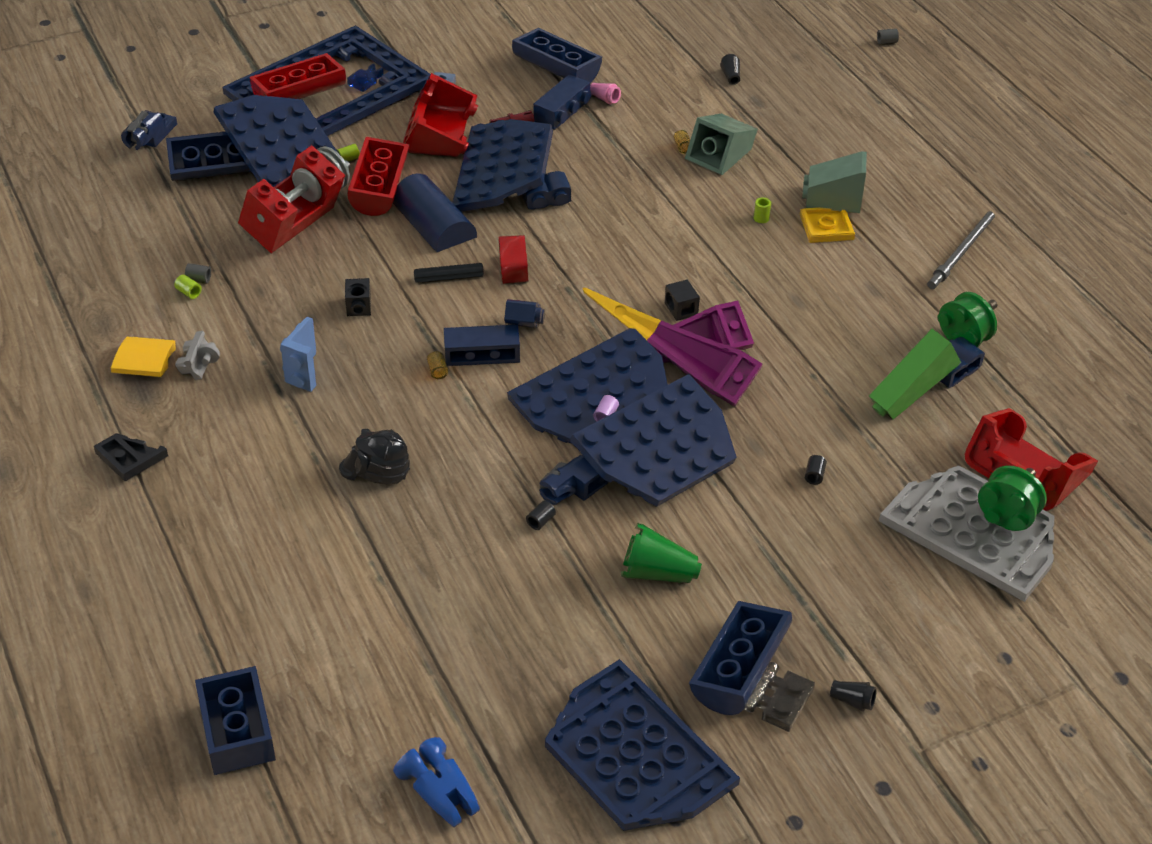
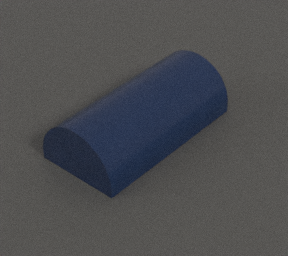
M536 28L512 40V50L517 57L562 78L571 74L591 83L601 67L602 56L541 28Z
M226 131L166 138L172 181L251 172Z
M421 173L412 174L398 184L393 204L436 252L477 238V231L474 225L427 175Z
M738 601L689 682L690 689L696 699L710 710L720 714L736 715L742 712L791 626L792 613L790 611Z

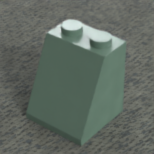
M722 113L697 117L685 159L722 175L752 149L758 129Z
M861 151L810 166L809 175L804 174L802 199H806V208L820 207L830 208L834 211L846 210L847 212L860 213L866 178L867 152Z

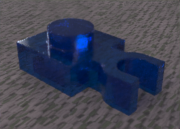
M373 63L367 70L359 69L347 77V84L364 92L377 83V78L382 77L384 70L382 67L376 70Z

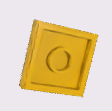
M820 207L800 209V218L809 243L854 240L855 232L846 210L834 211L830 208Z

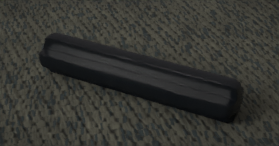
M482 263L419 268L414 269L413 273L415 282L422 283L482 277L484 275V268Z

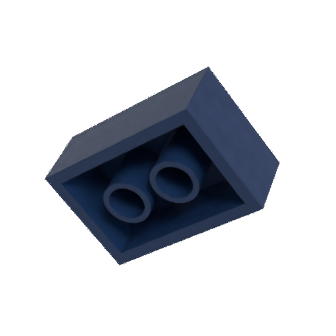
M256 666L195 680L214 775L275 761L273 741Z

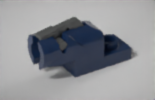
M148 110L141 111L136 120H133L122 132V141L129 149L137 144L135 146L136 150L145 145L156 147L177 125V119L175 116L166 115L165 113H156Z
M579 455L568 463L559 462L542 478L539 483L541 488L539 491L545 501L556 505L573 494L585 501L609 482L597 473L583 455Z

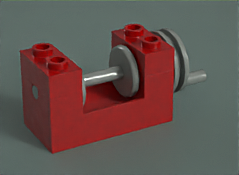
M311 145L296 156L291 174L285 180L273 187L263 179L247 190L238 224L272 254L334 208L340 190L350 181L349 162L344 161L340 154L330 147L323 146L316 149Z

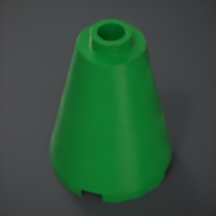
M636 524L635 529L640 531L636 536H631L623 565L627 566L628 569L627 572L621 571V577L690 583L692 578H698L702 563L698 562L697 555L644 524Z

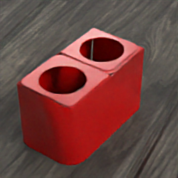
M525 235L500 236L498 240L502 283L529 282Z

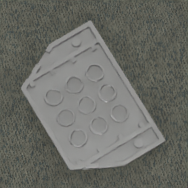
M959 465L948 469L946 472L933 474L930 479L920 483L917 481L908 483L880 514L879 522L1024 602L1049 572L1053 564L1054 515L1042 510L1037 514L1033 524L1022 531L1007 530L988 522L978 503L979 490L988 481Z

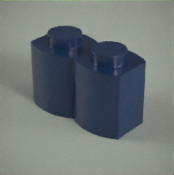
M555 171L545 174L543 185L528 190L522 195L527 208L531 210L545 208L549 205L560 206L571 202V187L565 173Z
M507 299L504 317L505 324L539 328V324L544 323L545 309H542L541 304H538V302Z
M958 337L955 340L949 341L961 363L940 380L948 388L958 384L965 376L973 374L983 363L985 352L964 337Z

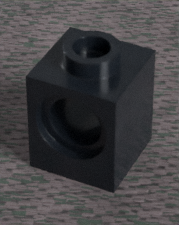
M369 278L345 279L347 316L371 315Z
M688 279L666 285L664 303L676 321L699 313L700 296Z

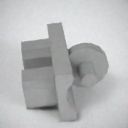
M203 330L197 331L193 340L185 341L183 352L186 357L178 358L175 363L182 375L191 373L195 380L202 379L207 365L217 362L220 357V351L216 344L213 342L208 343L205 340Z

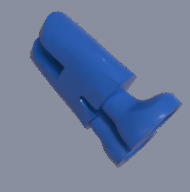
M439 737L430 738L420 745L419 753L415 749L405 753L394 766L393 772L400 780L416 778L417 780L413 783V789L452 827H456L462 822L461 816L455 807L456 805L460 804L469 816L479 812L480 807L474 792L455 760H446L444 758L446 753L444 741ZM424 762L428 765H432V767L435 769V774L432 770H429L426 767Z

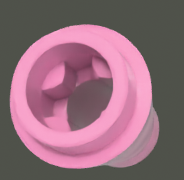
M593 82L590 85L591 95L596 96L607 104L619 101L621 90L616 84Z

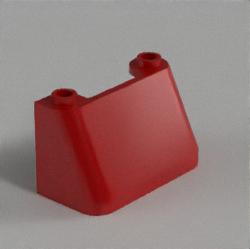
M431 73L414 104L403 143L409 144L408 153L458 157L460 153L464 154L469 143L466 142L467 137L463 134L469 116L473 117L478 108V105L475 104L477 95Z
M1010 408L982 416L964 454L967 464L987 478L990 477L994 470L1002 466H1016L1025 470L1027 468L1034 469L1036 472L1035 477L1041 482L1046 491L1047 501L1043 508L1045 511L1057 507L1090 476L1098 463V460L1083 452L1071 455L1067 462L1062 463L1022 438L1027 428L1024 417Z

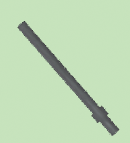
M987 212L946 262L937 267L933 277L927 283L930 289H935L940 282L948 278L950 270L995 218L993 212Z

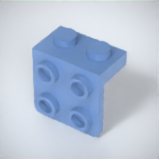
M306 317L287 338L283 339L280 344V351L282 353V368L285 382L311 392L316 387L313 359L316 355L313 319Z

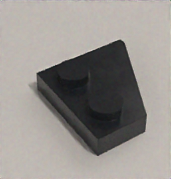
M118 433L94 445L95 453L124 481L129 480L168 457L167 449L164 446H159L158 449L148 447L146 441L130 439Z

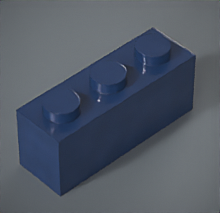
M571 74L566 76L533 103L534 122L551 124L552 129L555 130L590 101V82Z
M518 325L444 328L445 366L520 363Z

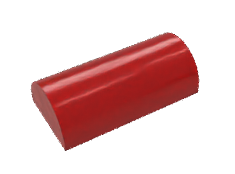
M328 53L249 78L254 95L302 99L345 85L346 72L345 68Z
M365 137L347 193L348 200L355 210L368 216L383 215L390 210L409 151V144Z

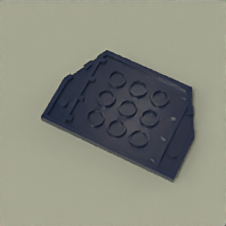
M252 95L214 107L213 113L258 182L265 179L275 187L290 176L296 156L311 145L316 149L323 146L330 147L337 152L302 99Z
M510 119L471 126L468 138L469 144L464 154L452 203L461 212L493 207L504 203L503 199L516 193L519 196L528 190L543 185L553 136L551 124Z
M629 328L507 392L508 400L535 430L541 433L544 431L557 436V439L562 442L573 444L570 441L572 434L597 422L593 414L603 396L610 395L615 397L619 402L616 410L618 411L668 384L662 356L636 329Z
M690 374L572 434L570 439L573 445L604 480L610 483L615 481L629 488L627 492L642 497L646 502L656 507L732 465L737 458L721 408Z
M620 659L573 689L563 712H560L555 726L551 728L545 738V748L623 831L692 819L737 787L740 782V777Z

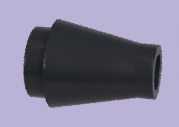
M734 54L725 55L721 59L720 67L727 77L729 84H737L740 82V59Z
M834 680L830 690L831 698L838 699L861 711L873 709L877 694V688L871 686L870 682Z

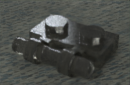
M770 662L744 709L748 712H754L756 707L763 709V721L789 732L813 692L815 682L791 671H787L784 678H780L776 675L780 669L779 665L775 662ZM768 688L775 690L772 698L765 694Z

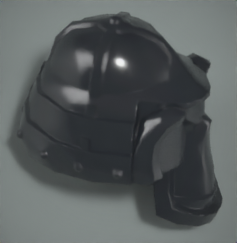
M362 429L361 435L355 441L356 445L352 447L350 453L339 465L340 474L347 480H355L359 476L368 481L385 485L397 484L405 480L410 470L407 445L403 438L392 429L377 432Z

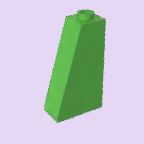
M931 329L869 395L874 403L872 408L882 417L887 414L894 420L954 370L961 361L951 342L934 329Z

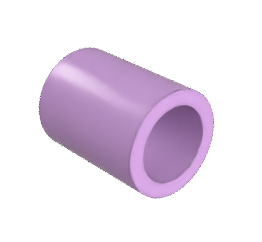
M610 395L603 396L593 414L594 419L599 421L616 412L619 406L618 400Z

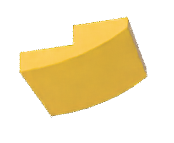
M127 336L114 357L111 373L161 377L168 369V358L176 350L175 340Z

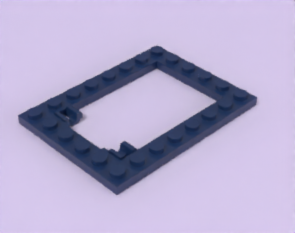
M355 25L222 88L223 94L232 101L254 95L249 78L251 76L328 53L331 57L338 56L346 62L350 60L351 54L356 57L366 56L388 71L379 79L381 87L315 118L328 136L423 89L430 73Z

